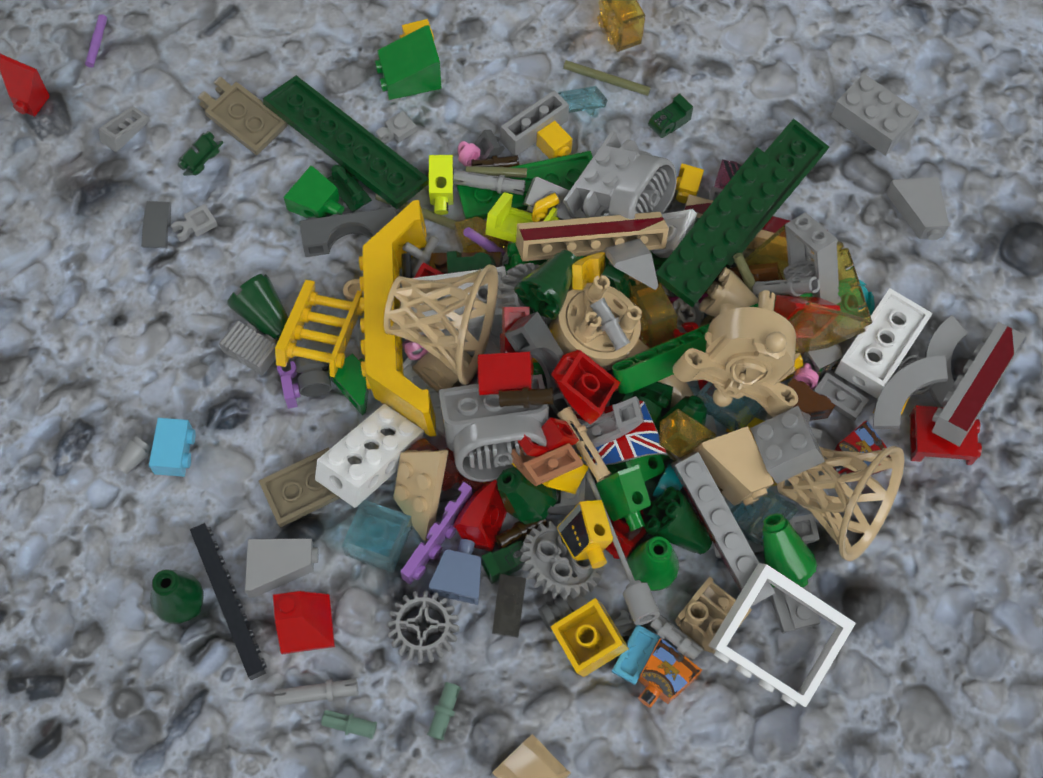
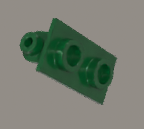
M209 131L202 133L192 144L198 152L196 153L192 148H188L178 159V167L182 170L186 169L183 175L196 176L201 173L205 168L204 164L208 159L214 158L220 152L218 148L224 142H215L213 140L215 138L214 135Z
M337 164L331 168L332 176L327 179L337 187L339 197L352 213L372 201L352 174L344 169L343 166Z
M657 381L631 392L633 393L632 398L636 396L639 399L642 396L660 408L669 409L673 386Z

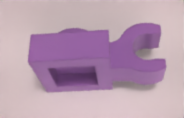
M294 361L290 362L291 370L288 372L283 371L282 366L277 365L288 409L298 407L296 398L301 397L298 383L292 382L293 378L297 375Z

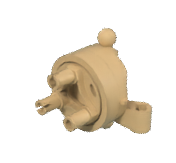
M601 275L600 278L596 276L593 283H587L583 290L573 289L571 282L561 312L556 319L551 320L549 330H552V335L564 354L581 350L606 371L612 370V366L617 362L650 349L639 340L641 309L634 306L622 292L611 287L609 279L604 275ZM602 298H605L615 318H619L620 321L618 323L630 343L618 350H615L605 330H601V317H597V313L590 307V305Z
M768 290L761 291L758 295V307L735 308L732 304L721 305L720 315L710 323L708 332L705 334V340L707 341L706 352L704 353L693 348L688 349L673 366L675 377L682 382L704 379L714 383L717 389L713 393V401L719 407L730 405L733 398L739 399L746 396L756 400L772 417L790 410L797 404L798 395L791 387L780 383V381L795 372L796 332L786 318L774 312L775 294L773 292L770 294Z

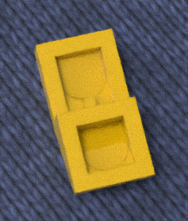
M605 252L586 256L572 264L573 289L583 290L587 283H593L596 276L600 278L605 270Z

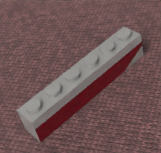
M1000 322L997 323L993 330H987L982 339V342L985 344L979 343L972 355L975 360H968L962 371L965 373L964 377L958 376L952 387L955 389L954 393L949 391L942 403L945 405L944 409L939 407L934 414L932 421L936 423L932 433L960 447L1016 355L1026 336L1025 334Z
M691 452L671 463V466L741 592L759 562L699 452ZM766 581L751 606L775 594L769 582Z

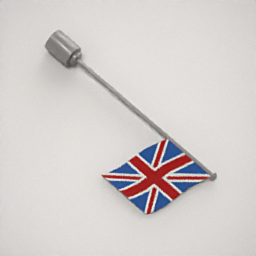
M639 401L644 418L643 423L620 438L596 447L605 465L618 464L647 455H668L644 401ZM613 405L605 407L602 415L614 411ZM575 413L580 423L586 422L578 413ZM587 450V452H588V454L590 455L591 459L593 460L594 464L597 465V463H596V461L594 460L593 456L591 455L590 451ZM588 468L586 476L596 500H602ZM605 509L613 536V543L630 582L623 592L624 599L634 624H647L660 616L659 609L648 583L634 580Z

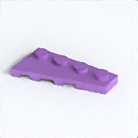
M465 482L458 489L461 491V495L456 502L450 500L444 510L446 511L442 516V522L434 523L426 537L428 542L426 544L423 542L419 544L400 571L402 579L411 585L415 579L418 581L427 569L425 565L430 559L434 560L437 558L442 550L441 545L446 538L450 540L455 535L457 530L453 525L462 508L472 496V487Z

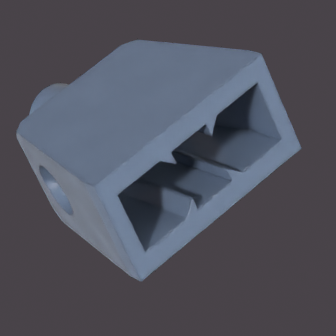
M460 539L457 551L445 549L429 584L430 595L436 592L439 594V597L474 605L479 604L482 562L481 557L472 555L475 545L473 541Z

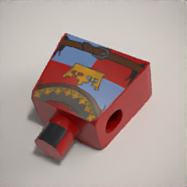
M865 421L836 446L835 451L867 453L883 450V448L887 447L870 423ZM863 461L864 463L867 464V466H869L870 463H871V462H868V461ZM843 466L833 467L840 475L844 472L847 474L854 472Z

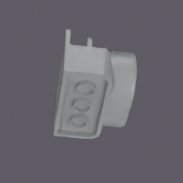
M611 131L563 202L572 219L614 215L634 219L637 213L660 212L664 214L675 194L677 183L676 170L670 160L640 151L633 140H626L621 145L616 132Z
M533 375L532 389H544L542 375ZM479 384L439 390L446 444L454 452L457 470L467 479L478 482L497 480L503 470L515 467L512 465V449L515 448L516 453L520 456L518 440L523 439L524 434L533 442L546 447L547 441L541 427L549 419L548 404L530 405V408H524V406L500 407L499 394L479 395Z

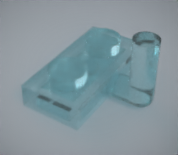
M597 86L558 93L569 104V113L586 111L592 118L598 116L600 108H605L608 101Z

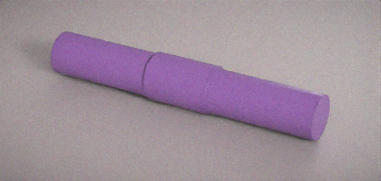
M103 14L98 16L85 62L87 67L92 68L95 65L107 22V17Z
M470 227L464 230V236L486 251L501 252L502 256L505 255V250Z

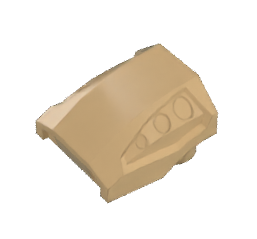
M430 352L425 354L412 367L415 373L438 393L440 389L460 387L461 385L457 374H454L451 369ZM464 352L463 364L467 368L472 357L467 352Z
M709 577L679 613L675 622L679 629L703 647L704 651L714 654L716 651L708 645L736 600L713 582L714 579ZM749 608L748 612L746 613L745 617H744L743 620L741 621L740 625L742 624V622L746 619V617H747V616L750 614V612L752 611L751 608Z
M532 734L492 774L496 778H567L571 775V772Z

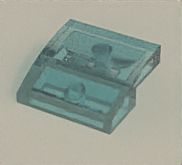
M768 489V494L760 497L756 503L749 506H744V503L733 506L730 510L746 538L762 546L763 521L767 516L779 513L790 521L798 512L797 507Z

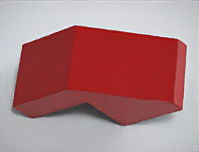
M550 417L541 427L547 441L546 447L533 442L525 434L523 439L518 440V443L526 455L539 457L569 443L572 446L579 439L566 421Z

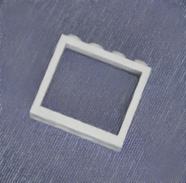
M758 563L708 646L716 651L714 656L721 661L728 663L731 660L737 664L736 670L748 678L754 675L760 679L758 684L771 693H773L774 689L782 693L783 695L780 699L793 707L796 704L807 707L856 623L767 564ZM766 581L836 626L798 692L727 647Z

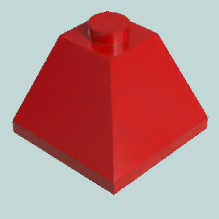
M0 54V72L14 109L21 114L27 113L35 117L50 97L37 69Z
M305 591L273 594L275 624L281 655L335 647L330 594Z

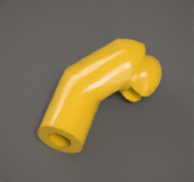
M555 192L535 202L532 212L533 222L544 221L549 208L560 203Z

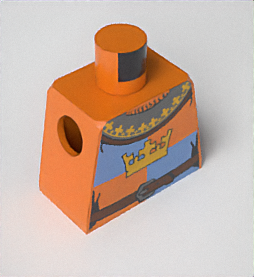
M660 638L638 679L646 687L638 699L649 708L653 706L658 698L669 704L698 678L702 669L679 653L668 642Z

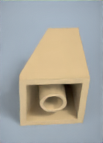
M748 426L705 441L693 451L699 452L713 480L723 489L721 494L734 506L744 503V506L756 503L760 497L768 494L767 489L774 484Z

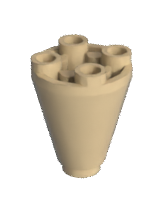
M725 267L719 274L718 281L714 280L706 290V293L709 295L702 300L698 309L707 315L717 317L720 315V308L723 304H732L735 308L750 307L759 303V299L733 271Z

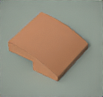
M570 443L539 457L524 455V450L521 446H519L520 456L516 453L515 448L512 449L511 453L514 465L535 486L583 466V461Z

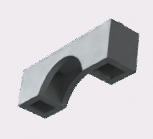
M381 207L377 210L356 211L344 215L333 214L330 217L323 218L312 217L299 221L305 257L329 254L333 244L345 235L360 234L371 239L396 216L395 207Z
M538 311L518 319L505 333V336L515 352H530L531 356L542 367L547 381V388H553L554 404L549 405L557 416L560 411L571 406L561 394L551 375L565 354Z

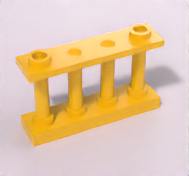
M305 279L275 347L276 365L286 367L290 358L294 356L329 363L330 377H335L338 368H342L344 365V352L358 317L364 314L360 308L362 291L357 290L353 302L322 296L315 292V281ZM317 304L349 312L345 319L311 312V308ZM311 321L342 329L339 336L304 329V324ZM303 338L335 345L332 353L298 347L296 342Z

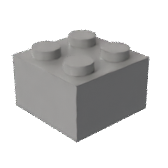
M799 406L750 428L765 467L777 484L825 462L809 422Z

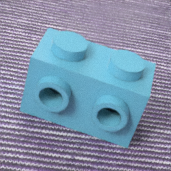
M157 419L149 467L154 475L185 477L186 468L191 466L190 445L194 444L196 437L195 429L192 428L189 420Z

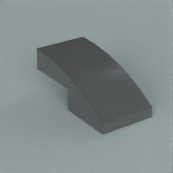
M146 202L141 247L168 248V226H171V202Z

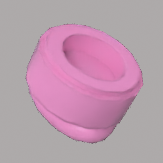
M460 142L458 145V161L465 167L471 166L472 159H479L480 148L474 143Z
M405 340L402 343V347L410 360H420L428 353L418 343ZM423 348L422 352H420L419 354L412 353Z
M805 363L803 368L797 369L793 376L797 381L805 382L812 390L817 387L819 376L812 370L809 363Z

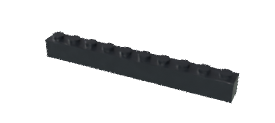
M203 523L191 528L190 532L247 676L250 680L266 674L265 668H267L264 658L260 659L258 653H261L258 643L254 644L252 638L255 635L252 628L248 629L246 623H249L246 613L242 614L241 611L243 605L240 599L235 597L237 590L234 584L231 585L229 582L231 576L228 569L225 570L223 567L226 563L223 556H219L217 552L220 550L217 541L213 542L212 536H214L211 527H207Z

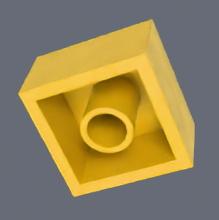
M596 598L550 626L576 673L582 677L589 675L629 649L605 607Z

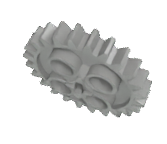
M551 521L548 522L546 527L541 523L537 529L533 528L530 534L526 536L524 544L520 549V552H522L520 561L525 562L522 570L530 571L527 580L535 579L534 587L542 585L544 587L542 593L545 594L550 590L554 599L558 593L561 594L565 601L569 594L574 600L577 599L579 594L585 597L588 591L592 592L596 585H598L604 568H592L589 559L576 561L572 558L557 530V526L561 521L556 526Z

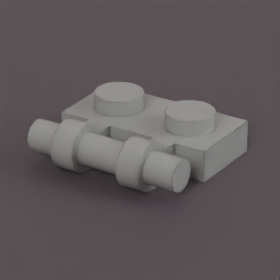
M662 615L650 625L656 630L655 632L659 637L666 641L669 640L677 647L679 653L694 660L704 650L703 647Z

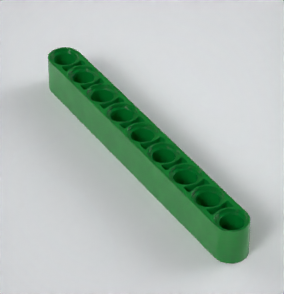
M803 293L800 295L802 297H813L812 293ZM758 303L750 307H758ZM710 323L612 366L614 378L620 382L617 388L618 392L624 394L631 393L674 375V364L688 349L693 348L705 353L707 343L705 334L708 332Z

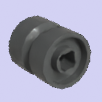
M296 357V371L300 374L298 377L300 394L307 397H315L330 392L332 387L330 374L328 373V363Z

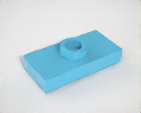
M636 625L627 642L629 649L620 655L612 669V673L636 685L661 637L640 625Z

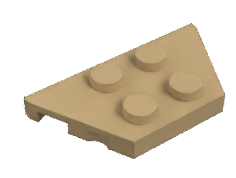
M446 449L439 451L408 450L400 454L393 498L423 541H428L426 539L427 534L436 521L448 456Z

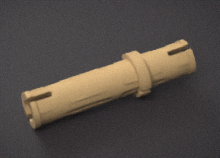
M571 406L560 411L557 414L558 418L566 421L576 434L571 426L573 424L583 441L579 439L575 445L596 478V481H602L610 476L611 472L606 467L586 433V426L581 425ZM585 447L588 448L597 465L594 464Z

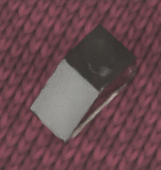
M500 574L492 634L519 637L527 578Z

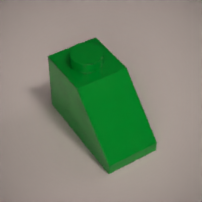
M352 353L345 358L343 367L338 368L335 377H331V381L363 416L367 410L369 394L366 377H363L361 371V362L364 360L362 358L358 360Z

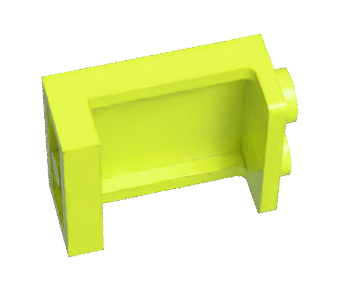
M504 192L488 213L485 235L516 243L517 224L533 222L532 213L511 207L513 195ZM553 207L544 221L560 220L557 217L558 208Z

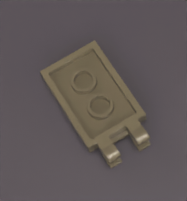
M218 77L213 82L217 86L215 91L221 95L217 100H214L205 91L198 96V99L201 101L199 105L205 109V115L256 156L288 126L284 120L263 105L260 99L238 82L231 86L222 77Z
M329 447L259 480L280 528L340 499L339 496L315 480L317 459L326 453Z

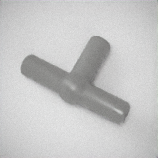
M431 236L423 251L409 242L404 244L403 250L418 259L412 271V278L415 277L423 262L426 264L430 263L431 253H433L439 242L437 237Z

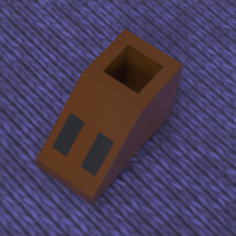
M792 378L787 385L798 395V402L792 408L799 406L802 412L811 416L810 421L828 418L836 406L827 396L816 393L803 381H797Z

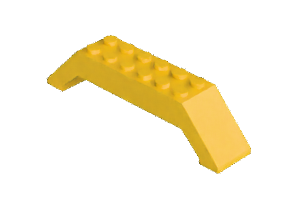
M413 200L363 245V256H359L360 270L363 271V276L359 277L361 291H364V297H360L361 312H364V318H360L361 332L365 333V339L361 340L362 355H365V361L361 362V371L363 377H366L367 389L372 390L375 399L423 429L424 433L428 436L433 437L437 436L436 414L428 389L421 390L404 376L402 338L386 334L384 330V313L387 298L395 279L400 276V269L402 268L401 254L407 253L403 250V246L406 242H409L421 249L425 248L427 244L426 225L420 201ZM396 297L393 301L392 310L400 309V300ZM390 319V324L393 326L395 322Z

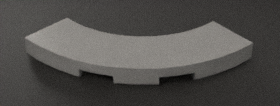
M953 315L938 327L925 352L926 358L946 355L948 379L946 382L935 383L931 390H929L938 407H945L942 403L949 391L954 393L955 391L952 388L955 382L951 373V357L956 345L968 334Z
M946 355L915 361L902 368L887 382L876 403L873 429H899L902 408L907 399L916 390L927 385L947 381Z

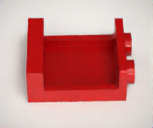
M916 405L909 414L911 461L921 462L926 456L966 460V465H972L981 456L982 445L978 442V434L981 427L979 419H976L959 447L932 433L936 423L932 421V418L939 407Z

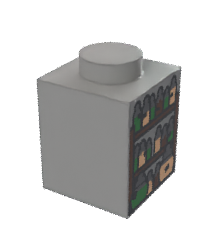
M829 337L807 348L802 359L803 364H811L812 370L818 376H821L837 368L844 355L840 345Z

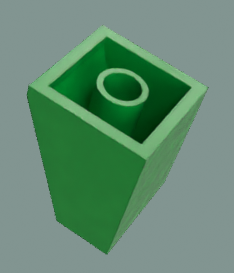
M429 25L377 50L378 60H375L377 74L382 73L383 78H380L382 92L387 91L389 100L442 89L440 60Z

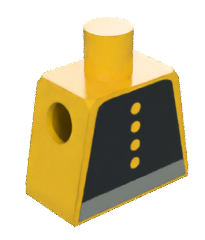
M602 500L580 501L557 526V530L574 560L589 559L592 568H600L607 563L603 551L613 540Z

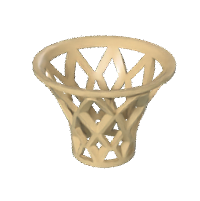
M489 264L483 270L479 269L476 272L460 277L435 281L398 276L390 289L384 313L385 333L418 343L441 360L454 374H457L461 384H470L478 371V354L485 353L492 329L498 294L497 268ZM465 283H473L472 286L464 290L458 288ZM488 283L487 304H485L476 296L479 288ZM448 294L451 295V296H448V297H446V298L437 300L438 298L443 297V296H446V295H448ZM396 297L401 301L400 309L392 310L393 301ZM465 306L463 314L458 315L454 312V310ZM410 307L417 309V312L415 313ZM434 310L438 314L426 317L422 312ZM485 314L480 338L477 341L467 330L469 320ZM390 319L395 322L393 326L390 324ZM441 329H447L451 335L446 336ZM474 351L473 358L466 368L463 364V353Z
M819 446L822 455L825 457V462L787 479L792 484L791 486H785V480L778 483V492L810 511L836 542V545H839L841 557L846 561H853L872 543L886 520L897 495L904 470V452L897 446L867 453L835 451ZM863 461H868V462H871V463H870L869 466H867V464L864 463ZM843 466L854 472L840 475L833 467ZM892 468L887 490H885L871 475L872 473ZM818 471H822L824 475H819ZM859 481L854 491L845 482ZM865 485L875 492L861 494ZM835 488L838 497L827 495L823 489ZM882 501L871 525L867 522L857 502ZM839 512H845L843 518ZM852 513L855 514L858 522L850 520ZM847 530L863 534L861 539L852 547L846 536Z

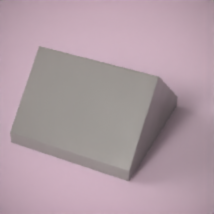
M640 238L607 247L604 250L606 257L615 268L654 290L657 289L658 282L652 254Z

